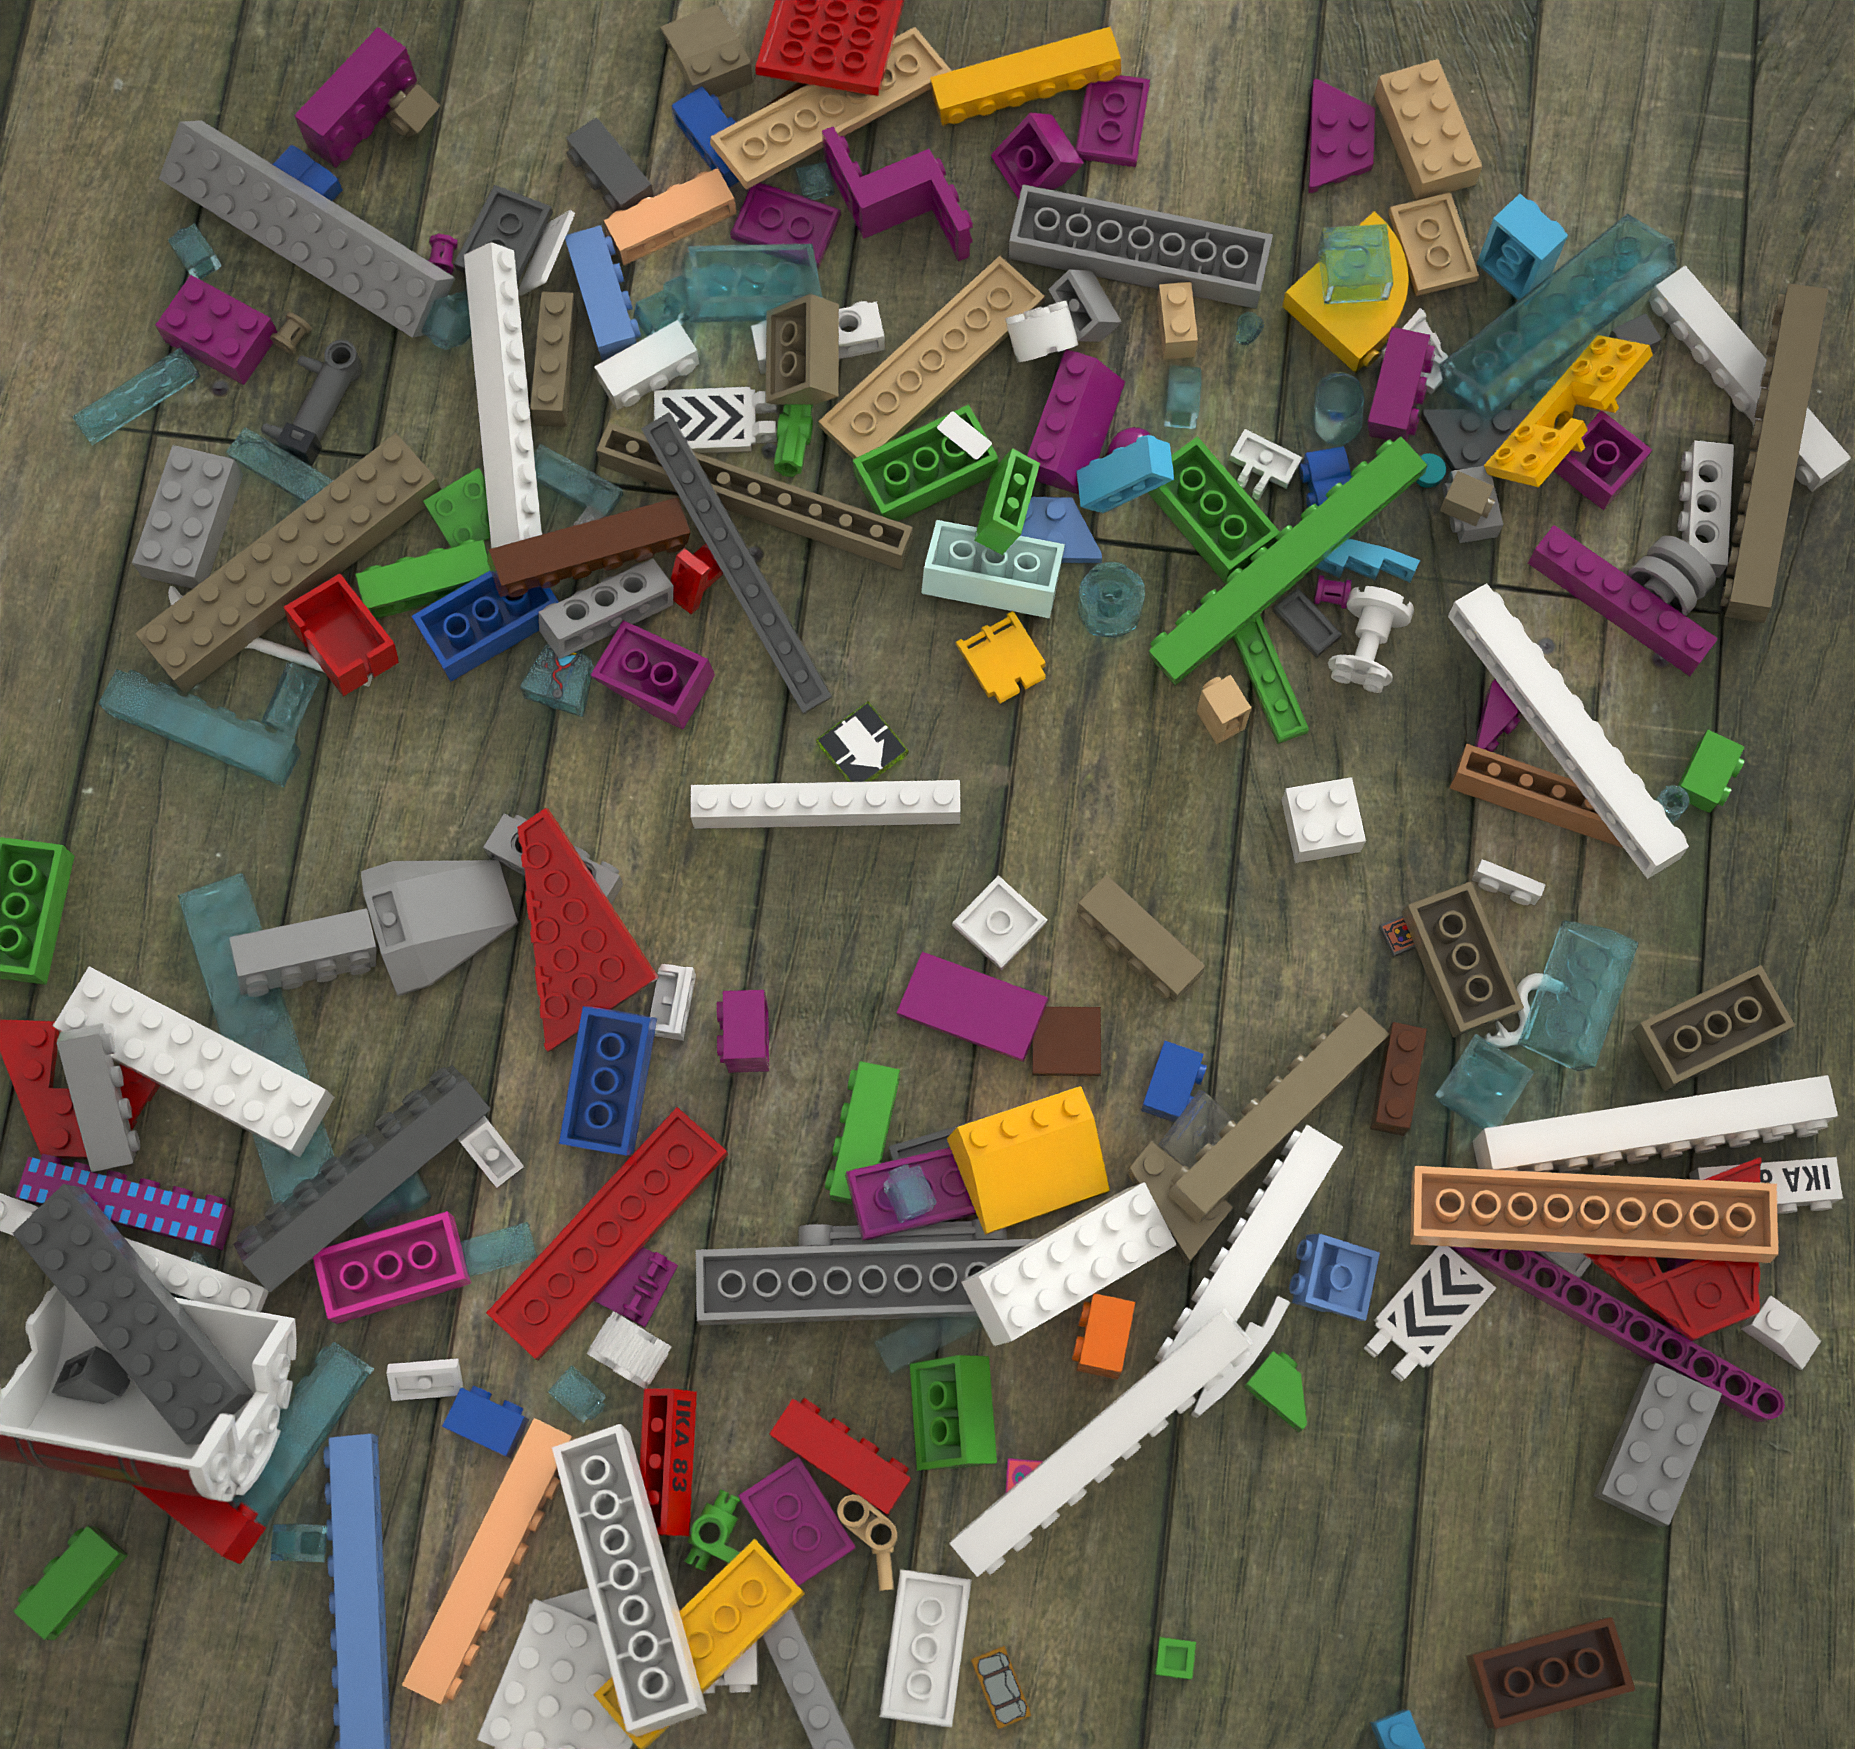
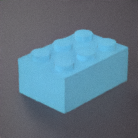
M1519 194L1493 218L1477 265L1524 305L1549 281L1568 234L1565 233L1563 227L1558 222L1551 221L1544 215L1534 201L1527 200L1523 195Z

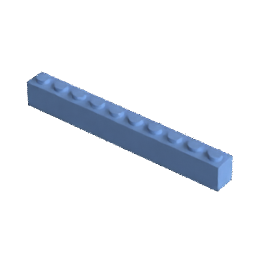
M362 1434L330 1437L329 1447L324 1448V1464L326 1468H330V1482L325 1485L326 1503L331 1504L332 1519H327L326 1532L328 1540H333V1555L328 1557V1573L330 1577H334V1592H330L329 1608L331 1614H335L336 1629H332L330 1635L332 1651H337V1666L332 1668V1684L334 1688H338L339 1703L334 1704L333 1718L335 1726H340V1741L335 1742V1749H391L378 1436Z

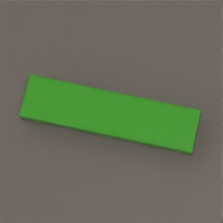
M1259 614L1232 639L1277 744L1307 734L1309 728Z

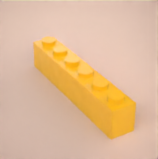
M1110 26L930 77L932 95L941 124H957L967 118L977 115H989L995 112V110L1009 106L1018 107L1030 100L1050 98L1062 91L1078 90L1091 82L1110 81L1116 76L1121 75V56Z

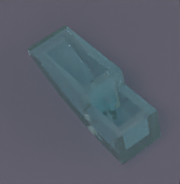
M715 259L665 282L662 291L636 302L633 318H636L637 323L648 337L677 320L680 324L686 322L732 288L734 281L718 259Z

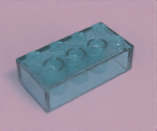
M813 244L688 246L681 265L690 323L767 320V311L809 294L822 298Z

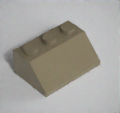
M809 294L768 310L766 324V403L819 404L838 397L839 304Z

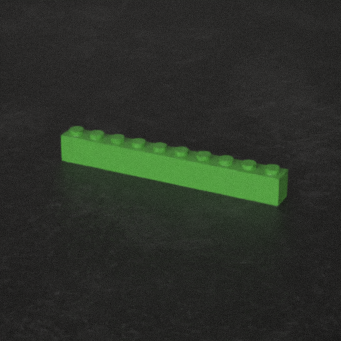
M1399 437L1395 442L1391 440L1386 441L1376 451L1378 456L1369 464L1366 461L1360 463L1351 472L1352 478L1344 485L1341 482L1334 485L1325 495L1328 499L1319 506L1314 503L1307 508L1300 516L1303 519L1294 528L1291 525L1285 527L1275 537L1277 542L1269 549L1265 546L1259 549L1250 558L1252 563L1247 568L1242 570L1239 567L1233 571L1225 580L1228 583L1218 592L1216 589L1211 590L1201 599L1200 603L1202 606L1194 613L1190 610L1185 612L1175 622L1177 627L1168 635L1165 631L1162 632L1150 643L1152 648L1149 650V657L1175 686L1425 474L1427 464L1402 437Z

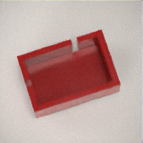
M340 573L284 606L289 627L303 645L308 647L309 653L343 697L367 683L368 674L371 673L375 678L399 663L395 643Z

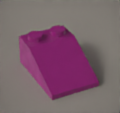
M624 620L591 673V677L651 715L682 730L685 728L715 676L707 658Z

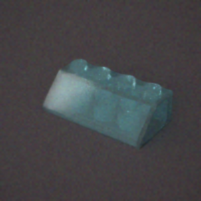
M1567 920L1562 921L1518 1045L1577 1072L1594 1068L1639 942L1608 928Z

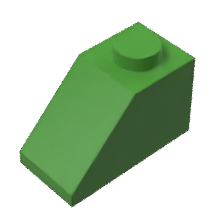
M1272 1351L1245 1384L1244 1388L1299 1433L1307 1425L1301 1373L1295 1369L1298 1364L1284 1352L1278 1355Z

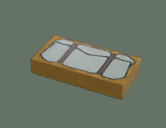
M1005 1646L971 1659L998 1729L1031 1716Z

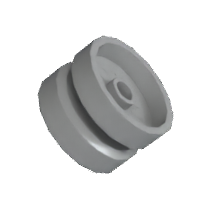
M1674 536L1660 537L1648 549L1647 556L1639 559L1629 570L1628 574L1631 579L1685 616L1696 606L1697 600L1703 598L1716 582L1714 570L1706 558L1690 544Z

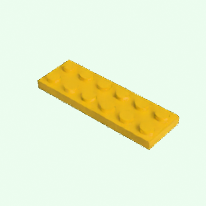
M756 1539L679 1611L702 1694L805 1595ZM613 1677L593 1694L639 1749H646L669 1727L666 1726L638 1737L628 1733Z

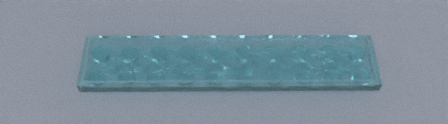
M243 873L178 895L221 1035L310 1081L281 987L269 989L267 994L258 997L240 994L229 937L262 931ZM323 1119L300 1158L252 1133L274 1204L278 1202L283 1204L294 1195L292 1191L298 1184L306 1179L311 1181L321 1172V1166L330 1158L335 1157Z

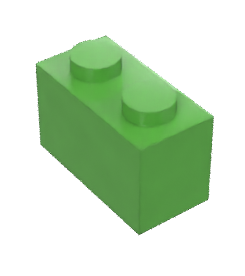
M1707 729L1700 738L1673 796L1708 813L1717 804L1723 806L1731 792V788L1727 787L1731 776L1736 778L1745 760L1740 758L1744 746Z

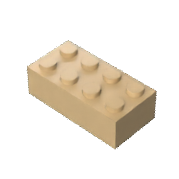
M1439 59L1379 76L1374 97L1416 201L1476 185L1482 164Z

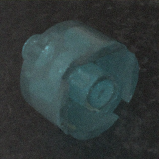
M1105 562L1093 567L1080 584L1077 605L1079 617L1087 631L1092 635L1108 638L1119 637L1133 631L1142 616L1145 600L1144 583L1137 573H1134L1126 565L1119 562ZM1106 598H1112L1113 602H1109Z

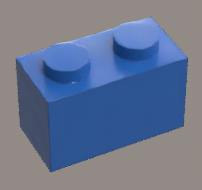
M1164 1041L1141 1111L1178 1124L1181 1123L1183 1115L1190 1117L1196 1097L1190 1096L1194 1083L1201 1085L1207 1067L1201 1064L1204 1054Z
M474 1385L471 1391L461 1387L442 1427L511 1458L529 1422L528 1418L521 1415L524 1408L507 1400H504L502 1406L490 1401L491 1393Z

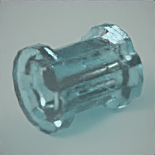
M1674 785L1666 787L1662 790L1659 797L1655 799L1663 806L1666 817L1671 823L1680 818L1682 813L1687 810L1690 802L1688 793L1683 788ZM1669 801L1675 804L1672 809L1666 805Z

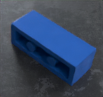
M701 86L671 105L674 122L711 171L719 169L728 188L738 183L739 180L710 145V137L736 122L732 117L727 118L724 115L718 98L714 94L709 95L704 87Z

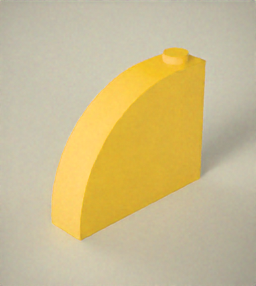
M1374 211L1285 292L1282 307L1355 373L1363 366L1368 368L1379 357V351L1389 339L1391 327L1396 328L1406 301L1408 267L1405 254L1396 235L1388 224Z

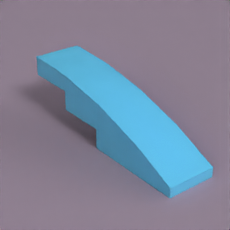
M1348 539L1319 563L1316 568L1340 578L1346 567L1373 580H1376L1379 571L1382 570L1407 582H1411L1420 560L1389 548Z

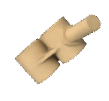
M846 1496L838 1505L837 1513L840 1521L872 1548V1554H876L879 1591L894 1589L890 1553L894 1552L893 1547L898 1537L895 1525L861 1496ZM851 1502H858L864 1508V1515L859 1521L850 1522L844 1516V1509ZM885 1525L890 1528L892 1536L887 1544L877 1545L872 1541L871 1533L876 1526Z

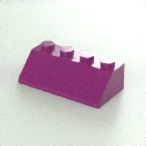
M1068 349L1065 350L1027 455L1040 463L1035 481L1078 495L1077 470L1089 465L1090 461L1099 459L1125 386V381L1097 358Z

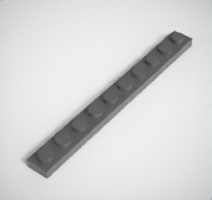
M668 412L641 428L802 713L805 714L833 698L672 414Z

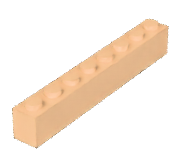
M533 1419L402 1686L438 1704H447L449 1699L454 1700L463 1684V1680L459 1677L465 1665L471 1666L479 1652L480 1646L476 1645L482 1631L486 1633L489 1631L496 1617V1612L492 1610L498 1598L504 1599L512 1585L513 1579L509 1578V1575L515 1564L520 1566L529 1549V1546L525 1543L531 1531L536 1533L543 1522L545 1512L541 1510L547 1498L553 1499L560 1487L561 1480L558 1478L559 1473L552 1447L575 1440L576 1438L538 1419Z

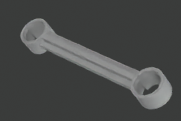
M974 1219L972 1221L941 1222L862 1241L858 1225L832 1226L812 1224L798 1227L799 1246L1007 1240V1228L985 1235L979 1219Z

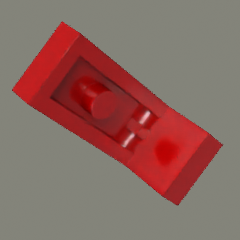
M706 543L694 554L685 548L677 554L670 582L673 584V601L689 614L694 613L700 607L703 592L724 575Z

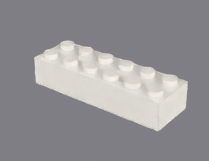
M1145 1182L1124 1189L963 1280L961 1283L990 1340L996 1346L1015 1340L1177 1244Z

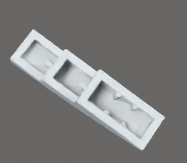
M1277 1296L1269 1309L1262 1327L1252 1322L1248 1323L1244 1332L1253 1341L1252 1345L1248 1348L1251 1355L1236 1368L1231 1363L1220 1372L1223 1375V1379L1207 1391L1203 1387L1191 1413L1192 1416L1198 1418L1224 1396L1254 1363L1274 1334L1290 1303L1289 1301Z

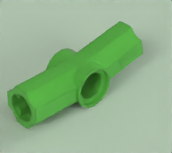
M784 404L783 413L779 415L777 426L778 445L775 453L774 471L781 473L782 476L794 477L797 474H802L806 446L810 445L812 437L813 417L811 415L813 404Z

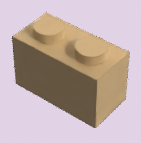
M1191 282L1159 284L1157 309L1163 360L1195 357L1198 336Z
M1229 675L1222 680L1220 677H1216L1203 686L1196 712L1215 743L1219 744L1246 728L1251 706L1232 676Z

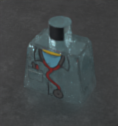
M546 644L520 686L524 698L583 717L592 680L591 673L593 671L591 658L582 654L584 648L559 659L549 644Z

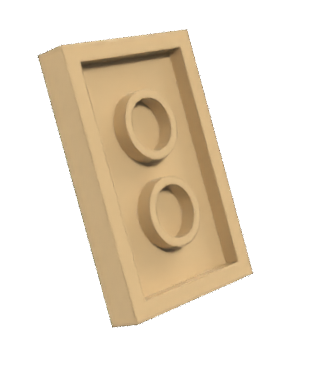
M1451 192L1390 207L1388 214L1395 235L1405 254L1408 273L1416 296L1478 280L1479 273Z

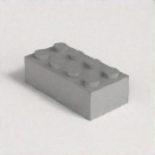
M172 445L132 564L142 577L193 589L210 576L243 478V473L235 459Z
M367 908L229 937L240 994H248L249 997L265 995L269 992V989L282 987L285 990L295 989L302 986L303 982L314 979L317 982L331 981L337 978L338 974L350 972L351 975L364 974L371 970L370 967L376 966V944Z
M1658 1363L1647 1366L1593 1496L1657 1527L1670 1525L1722 1393Z

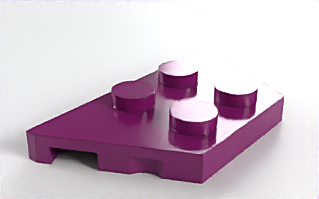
M1313 79L1308 193L1317 192L1319 187L1331 182L1338 184L1347 180L1352 175L1358 176L1371 171L1374 159L1375 108L1319 79Z

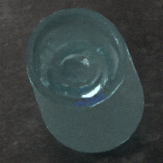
M1341 371L1328 373L1320 379L1314 391V427L1319 437L1327 443L1335 445L1345 444L1354 439L1362 427L1364 392L1359 380L1351 374Z

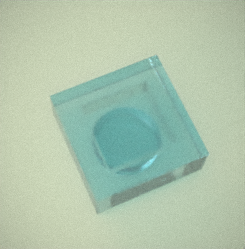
M826 161L796 168L803 197L815 200L835 195Z

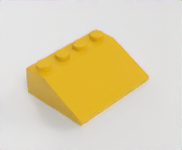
M1081 1086L959 1126L947 1137L985 1235L1110 1191L1094 1116Z

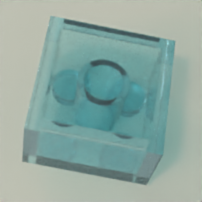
M1387 224L1322 228L1318 252L1324 304L1388 300L1394 282Z
M1475 1034L1433 1098L1481 1130L1498 1127L1502 1124L1535 1072Z

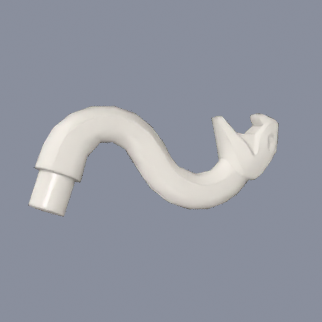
M1542 973L1526 976L1516 988L1524 1006V1009L1518 1012L1520 1018L1519 1028L1514 1032H1508L1499 1021H1496V1033L1492 1037L1490 1033H1487L1484 1043L1494 1048H1507L1523 1043L1529 1037L1533 1028V1014L1527 1000L1528 993L1531 990H1540L1545 993L1551 992L1561 995L1564 983Z

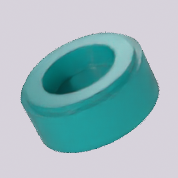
M1435 454L1421 455L1420 457L1427 464L1425 474L1416 483L1425 488L1439 485L1446 473L1444 461Z

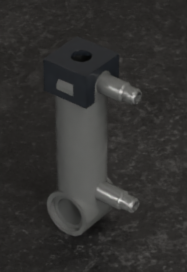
M336 340L328 345L324 353V363L311 357L300 356L298 358V365L318 375L292 424L287 422L283 429L267 423L261 427L262 433L277 440L284 455L313 466L322 449L320 440L350 383L361 375L363 369L355 347L346 340ZM349 358L347 363L338 364L340 360Z

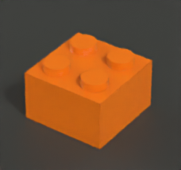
M1093 1293L1090 1302L1084 1301L1079 1320V1326L1085 1327L1083 1337L1077 1336L1072 1361L1078 1362L1077 1371L1113 1379L1119 1378L1122 1373L1135 1302Z

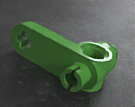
M721 1489L713 1505L705 1504L699 1518L693 1524L692 1532L687 1540L693 1546L684 1561L694 1566L699 1557L695 1567L704 1572L712 1555L730 1563L740 1553L727 1546V1543L738 1520L732 1514L741 1499L731 1495L726 1503L729 1493ZM707 1524H717L720 1528L719 1539L712 1544L705 1543L701 1536L702 1529Z

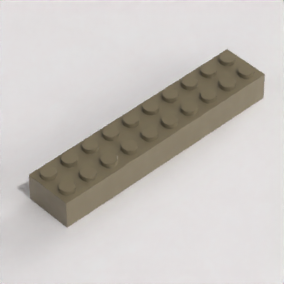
M1788 283L1785 295L1778 294L1771 323L1773 327L1766 350V364L1763 368L1760 383L1761 387L1766 388H1761L1754 417L1761 419L1755 420L1749 443V449H1754L1755 452L1750 451L1748 461H1746L1743 480L1749 481V483H1744L1740 494L1737 511L1743 512V515H1738L1732 536V543L1738 545L1737 547L1732 546L1726 574L1732 575V578L1726 579L1720 606L1726 607L1724 617L1765 623L1772 606L1829 289Z
M395 433L141 628L135 635L181 691L186 694L252 641L286 616L284 606L342 573L426 508L423 500L441 490L436 477L398 434Z

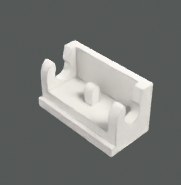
M661 964L658 969L659 978L656 982L650 1017L657 1018L654 1036L684 1041L696 974L692 967Z

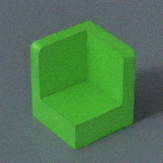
M1159 1637L1154 1675L1192 1679L1196 1642Z

